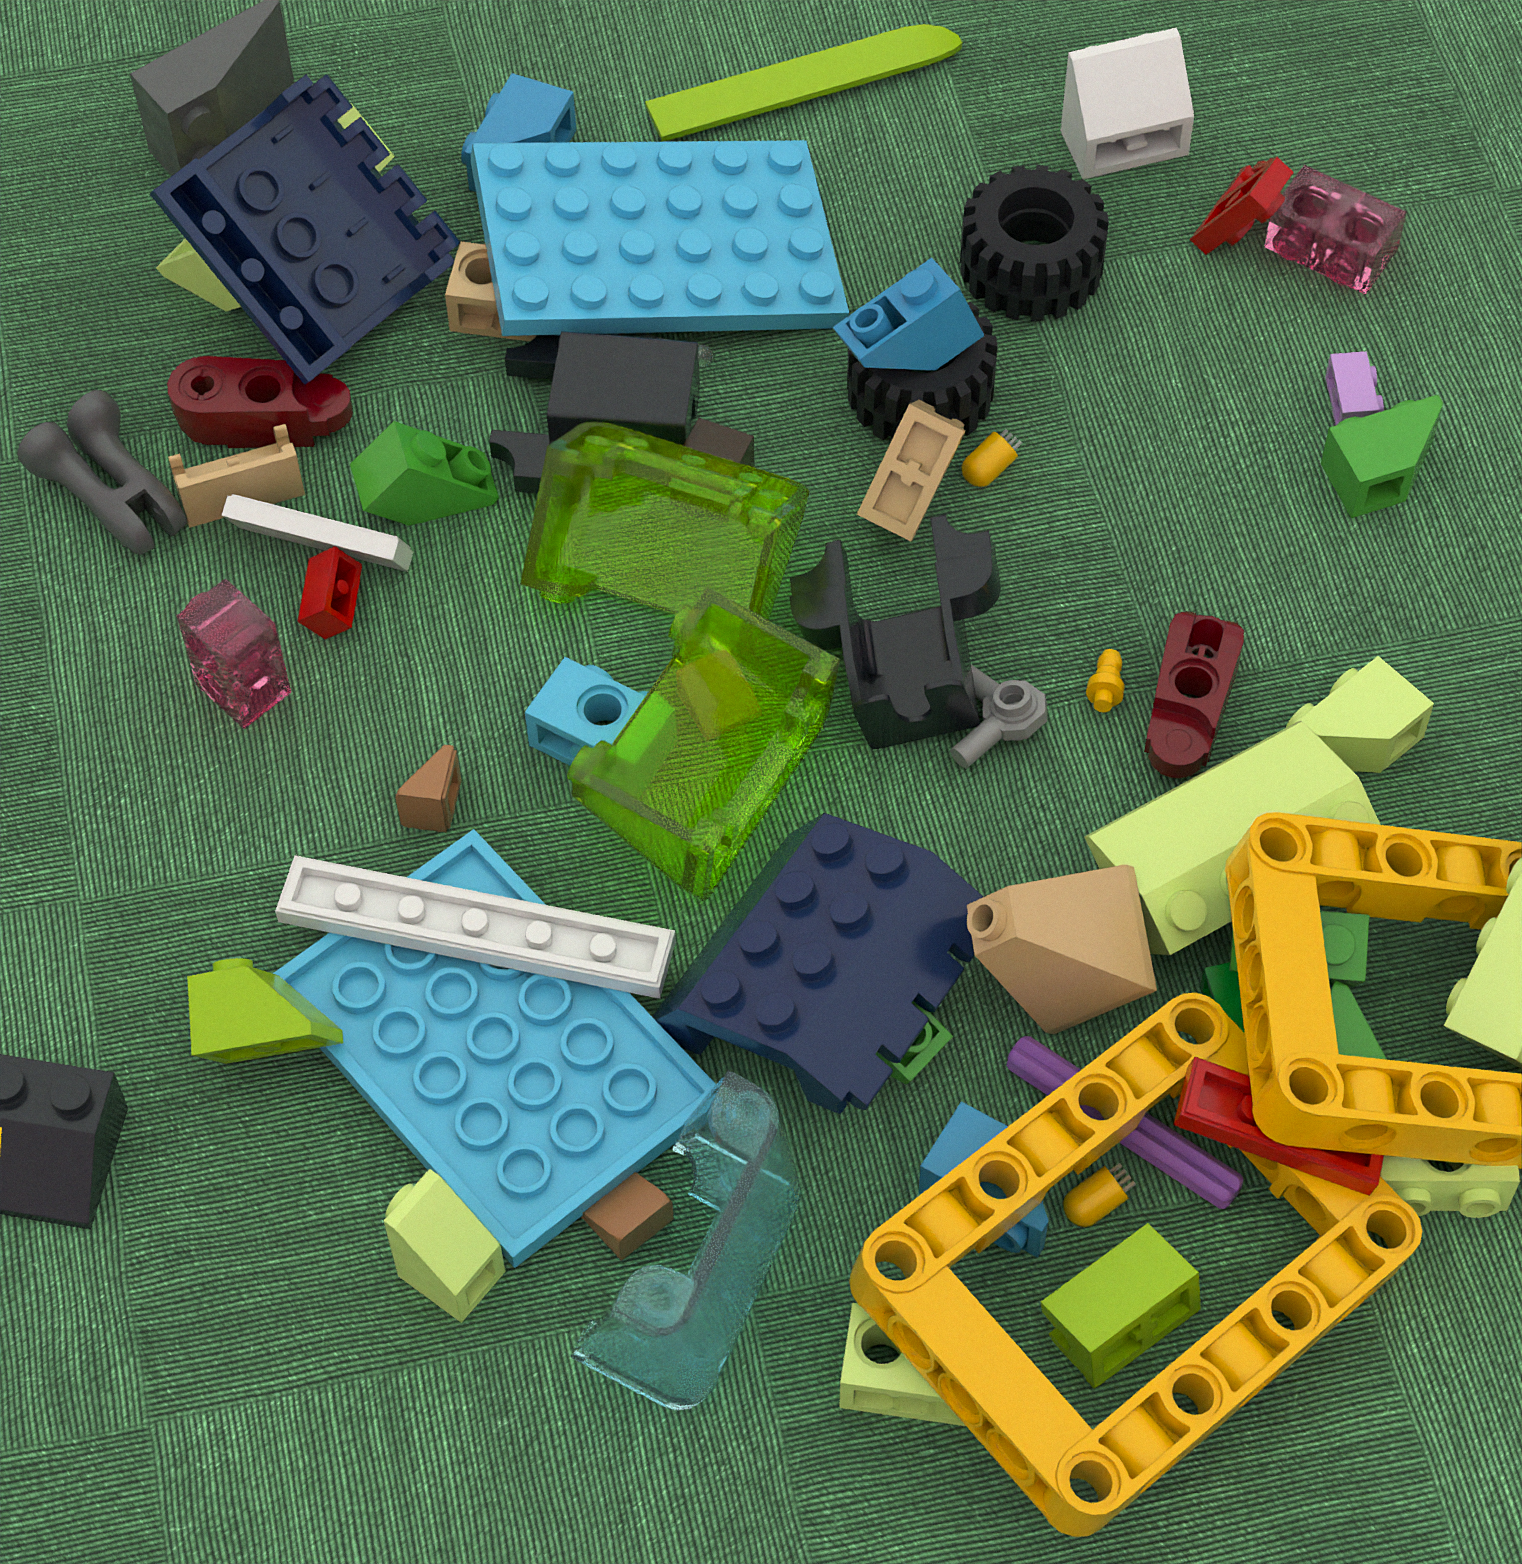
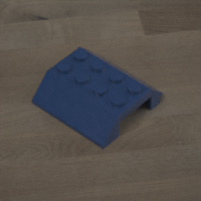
M327 74L316 83H313L307 75L303 76L283 91L265 110L199 160L196 157L150 193V196L304 385L348 351L352 345L407 300L453 265L455 260L449 252L461 243L436 210L420 223L413 216L412 213L428 200L399 164L395 165L383 176L378 172L375 167L387 158L390 153L362 117H359L347 128L344 129L338 120L350 111L353 106Z
M823 813L786 837L652 1017L683 1049L701 1055L712 1039L716 1037L793 1069L809 1102L840 1115L848 1105L847 1101L858 1109L867 1110L893 1073V1069L875 1055L876 1052L890 1062L900 1063L929 1021V1018L915 1007L912 1001L928 1012H935L964 971V967L947 952L949 951L956 958L964 962H970L975 956L972 936L967 928V905L984 896L932 851Z

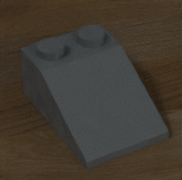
M263 0L130 73L149 152L171 176L196 157L199 160L265 110L293 83V71L279 0Z

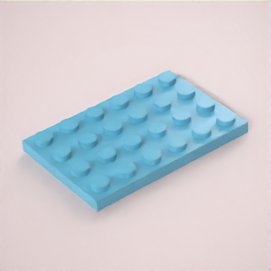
M806 140L473 143L470 160L502 336L561 335V331L613 334L831 329L849 316Z
M474 829L407 876V878L546 905ZM328 933L273 973L283 978L342 1029L343 1044L320 1047V1049L427 1170L431 1169L441 1176L500 1243L502 1255L514 1268L579 1219L584 1211L634 1172L638 1173L725 1105L724 1092L629 992L335 933Z

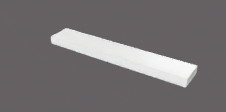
M296 855L292 861L275 910L278 922L659 999L676 943L675 930Z

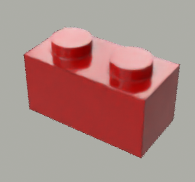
M336 546L309 558L297 622L325 640L352 628L363 564Z

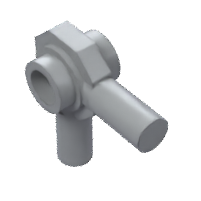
M971 664L976 698L983 703V722L950 749L953 759L961 767L967 769L999 740L1020 741L1029 738L1047 722L1046 695L1025 680H1008L999 684Z

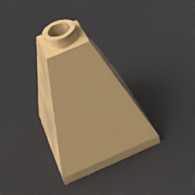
M1125 864L1010 885L967 905V928L972 936L975 956L1045 1033L1054 1035L1157 991L1136 875L1132 866Z

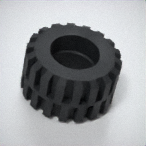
M1024 165L1011 167L1010 174H1004L999 171L990 175L989 184L980 182L973 190V198H969L966 201L962 221L961 276L963 282L969 283L971 295L975 299L985 298L984 307L994 313L1002 309L1007 311V318L1018 320L1020 315L1031 316V322L1043 321L1044 315L1052 314L1057 319L1067 315L1068 307L1077 310L1087 302V295H1094L1099 288L1100 278L1103 275L1108 234V213L1103 212L1104 202L1100 195L1091 194L1092 186L1083 179L1079 181L1072 180V173L1063 169L1056 173L1048 171L1049 166L1036 165L1035 170H1026ZM1021 241H1039L1046 243V245H1029L1021 243Z
M968 302L985 336L940 367L941 370L921 373L907 369L865 368L848 349V401L851 409L857 410V420L863 427L873 425V435L883 441L889 436L894 437L908 405L921 400L933 406L935 413L951 420L954 418L965 424L963 429L966 430L964 434L969 436L977 429L978 420L986 419L990 412V403L993 401L998 348L997 338L992 336L993 326L987 317L979 318V308Z

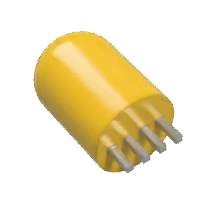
M1005 429L1000 435L993 431L964 459L961 467L963 477L974 486L984 487L991 484L1018 458L1015 450L1022 442L1019 440L1012 447L1018 439L1014 437L1008 443L1007 441L1013 436L1009 433L1003 438L1008 433V430Z
M1121 1163L1111 1170H1108L1104 1165L1065 1195L1063 1209L1065 1215L1073 1224L1079 1227H1090L1129 1199L1125 1192L1136 1185L1135 1182L1132 1181L1122 1189L1121 1186L1132 1179L1130 1175L1120 1182L1116 1180L1127 1173L1125 1169L1114 1177L1112 1175L1123 1167Z

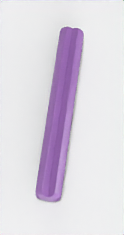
M1023 1036L1018 1040L1007 1058V1067L1010 1071L1046 1095L1051 1094L1081 1070L1031 1036ZM1080 1105L1082 1111L1090 1118L1104 1120L1101 1113L1095 1108ZM1147 1112L1137 1128L1119 1142L1219 1209H1226L1235 1200L1242 1188L1244 1179L1240 1173Z

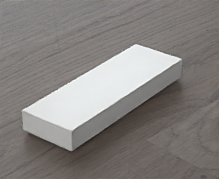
M232 494V496L227 495L221 515L241 529L325 551L336 546L352 558L408 572L413 556L411 547L397 536Z

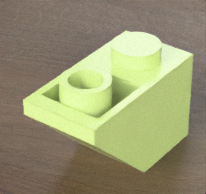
M1377 656L1359 671L1355 668L1346 671L1335 682L1325 699L1316 706L1311 703L1302 706L1291 717L1286 727L1298 721H1303L1352 771L1381 773L1424 738L1434 703Z
M431 1169L423 1175L415 1186L411 1183L405 1185L391 1200L386 1210L384 1224L398 1277L462 1323L506 1272L500 1243L441 1176Z

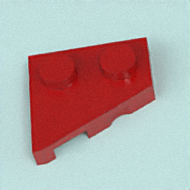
M1278 157L1270 158L1266 162L1264 160L1257 162L1253 168L1250 165H1246L1231 182L1190 238V241L1205 255L1225 241L1230 246H1233L1250 230L1255 222L1254 219L1263 224L1281 207L1286 198L1280 191L1294 172Z

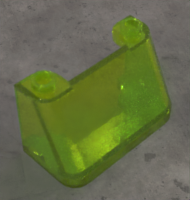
M585 422L547 446L520 584L539 590L541 597L556 603H572L575 601V597L586 595L593 589L687 618L702 623L700 636L710 644L709 648L713 653L728 647L735 659L750 658L760 647L805 514L810 491L806 486L789 478L621 426L602 422Z
M708 587L693 607L685 604L675 616L668 633V637L675 641L672 659L613 743L601 740L594 748L588 745L583 746L575 756L567 774V779L572 781L571 793L574 799L680 889L702 901H706L715 891L818 737L831 708L840 663L839 658Z

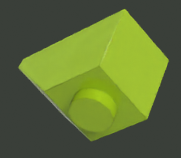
M233 958L219 960L213 963V972L187 976L192 1056L228 1064L343 1044L342 1029L279 975L253 968V961L250 959Z

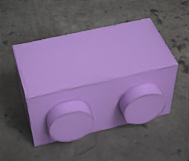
M1367 351L1330 354L1325 379L1335 426L1350 417L1362 418L1384 411L1383 398L1381 395H1376L1375 391L1377 386L1375 366H1370Z

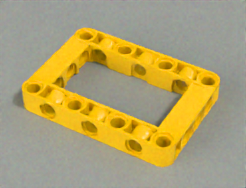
M1280 812L1265 813L1254 820L1226 860L1225 873L1228 882L1253 1103L1252 1113L1256 1124L1267 1137L1277 1143L1288 1146L1487 1166H1518V1169H1522V1074L1339 1055L1319 905L1346 908L1347 913L1419 923L1425 918L1467 922L1470 925V929L1482 930L1488 920L1498 917L1509 895L1506 891L1507 880L1516 862L1522 858V842Z
M1183 993L1170 1000L874 1230L866 1239L853 1265L849 1279L851 1293L857 1304L868 1313L1043 1513L1048 1522L1059 1532L1073 1537L1089 1536L1103 1528L1390 1280L1421 1242L1422 1227L1420 1218L1412 1206L1406 1203L1381 1176L1377 1188L1369 1196L1240 1149L1272 1184L1269 1187L1271 1193L1277 1199L1283 1195L1320 1236L1316 1239V1242L1092 1430L949 1268L973 1249L981 1253L1042 1202L1048 1190L1067 1174L1074 1170L1079 1175L1133 1132L1146 1112L1168 1094L1173 1099L1179 1094L1181 1095L1187 1067L1194 1057L1249 1076L1245 1033L1224 1012L1220 1004L1209 996L1199 993ZM1177 1031L1188 1033L1198 1044L1186 1042L1179 1036ZM1080 1105L1095 1108L1101 1113L1104 1120L1090 1118L1082 1111ZM990 1182L996 1184L1003 1190L1007 1199L990 1197L983 1191L979 1183ZM1367 1231L1381 1236L1386 1242L1388 1249L1374 1243ZM889 1262L895 1264L902 1270L905 1280L894 1281L886 1278L879 1272L876 1263ZM1272 1310L1282 1312L1288 1316L1293 1322L1295 1330L1283 1328L1278 1324L1272 1315ZM1172 1393L1184 1394L1193 1400L1198 1408L1199 1415H1192L1181 1410L1175 1403ZM1078 1478L1088 1482L1096 1491L1098 1502L1089 1503L1081 1500L1073 1492L1069 1479Z

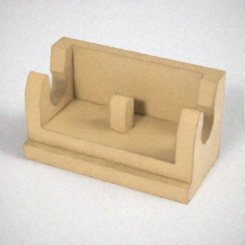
M921 400L908 405L857 512V515L909 541H913L966 431L963 429L965 426L963 422L954 418L951 420L935 413L933 406Z
M285 424L273 427L276 439L275 444L184 469L180 453L168 457L175 486L189 528L224 518L221 515L227 495L232 496V494L270 504L305 495L297 455L293 443L289 441Z

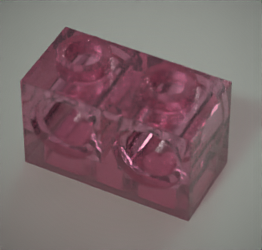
M1304 165L1282 194L1286 198L1285 201L1269 219L1264 247L1278 253L1287 260L1295 261L1329 277L1338 284L1346 285L1366 295L1398 250L1407 212Z
M226 578L208 592L196 595L189 601L185 609L176 615L196 685L243 729L291 693L275 623Z

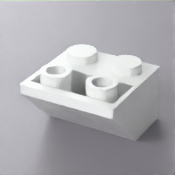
M1177 28L1142 34L1138 37L1068 52L1061 133L1082 179L1189 155L1194 111L1181 37Z

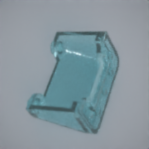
M730 1070L724 1074L687 1118L672 1147L673 1151L683 1156L686 1154L692 1164L694 1180L688 1195L718 1210L687 1276L661 1265L644 1266L633 1272L621 1287L613 1306L598 1322L591 1320L585 1326L570 1356L574 1360L655 1403L676 1411L691 1409L698 1405L715 1388L799 1207L802 1194L800 1181L777 1105L771 1095L760 1086Z

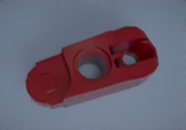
M222 356L193 357L180 363L171 372L167 382L172 411L181 430L192 441L204 445H227L228 448H261L275 444L276 439L273 427L285 424L289 441L293 443L294 447H315L313 436H330V432L344 428L353 415L350 390L344 382L333 378V374L319 373L304 385L285 360Z
M1189 611L1177 613L1172 619L1144 752L1148 753L1151 765L1160 774L1170 778H1185L1192 776L1200 770L1201 766L1206 767L1207 762H1209L1237 675L1243 648L1244 629L1238 623L1228 620L1224 621L1214 616L1196 615V613ZM1208 654L1211 658L1204 657V655ZM1183 694H1193L1199 698H1189Z

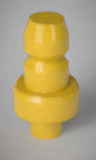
M1106 649L1098 658L1096 673L1089 678L1087 683L1086 696L1093 703L1094 709L1099 712H1108L1123 700L1125 685L1120 678L1123 662L1117 650Z

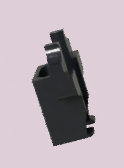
M561 331V335H536L532 341L523 346L507 348L505 355L507 376L552 379L547 408L549 434L491 430L489 440L491 458L502 460L514 470L515 492L545 494V501L572 502L585 496L593 486L596 469L629 472L670 469L691 432V417L696 418L700 391L698 342Z
M946 515L930 518L937 561L935 562L941 606L879 621H867L859 617L853 604L848 557L841 540L825 543L824 555L812 570L802 575L790 577L792 596L789 597L791 612L806 642L820 650L843 648L853 714L870 748L881 749L974 728L980 724L964 619L976 617L987 612L997 602L1000 595L1001 583L995 546L989 530L973 534L957 531L949 524Z

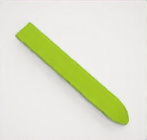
M921 24L902 27L645 101V107L661 141L665 142L939 62L959 52L962 49V41L956 33L942 26Z

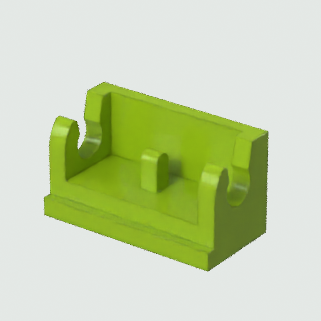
M1147 1223L1041 1301L1042 1313L1055 1327L1049 1333V1336L1062 1353L1085 1376V1380L1095 1389L1201 1310L1199 1272Z

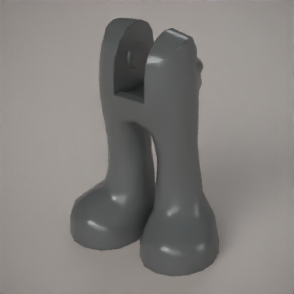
M93 390L77 400L68 414L67 428L70 438L55 422L39 424L32 428L20 442L17 451L18 460L34 476L58 482L66 487L91 510L102 525L120 541L123 547L128 548L135 554L142 555L155 549V544L149 531L137 516L139 513L146 510L159 526L171 536L177 534L187 524V519L179 503L168 488L155 475L142 466L120 441L121 413L116 401L103 390ZM74 444L91 457L121 487L113 489L107 486L93 472L85 459L78 454Z

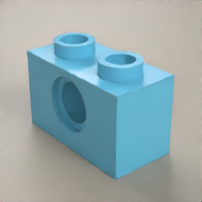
M567 657L563 658L525 711L529 746L635 799L675 744L673 709L668 707L661 698L647 691L637 692L614 681L603 669L594 665L583 666ZM604 720H608V721H612V722H613V723L608 724V725H596V724H594V723H596V722L604 721Z

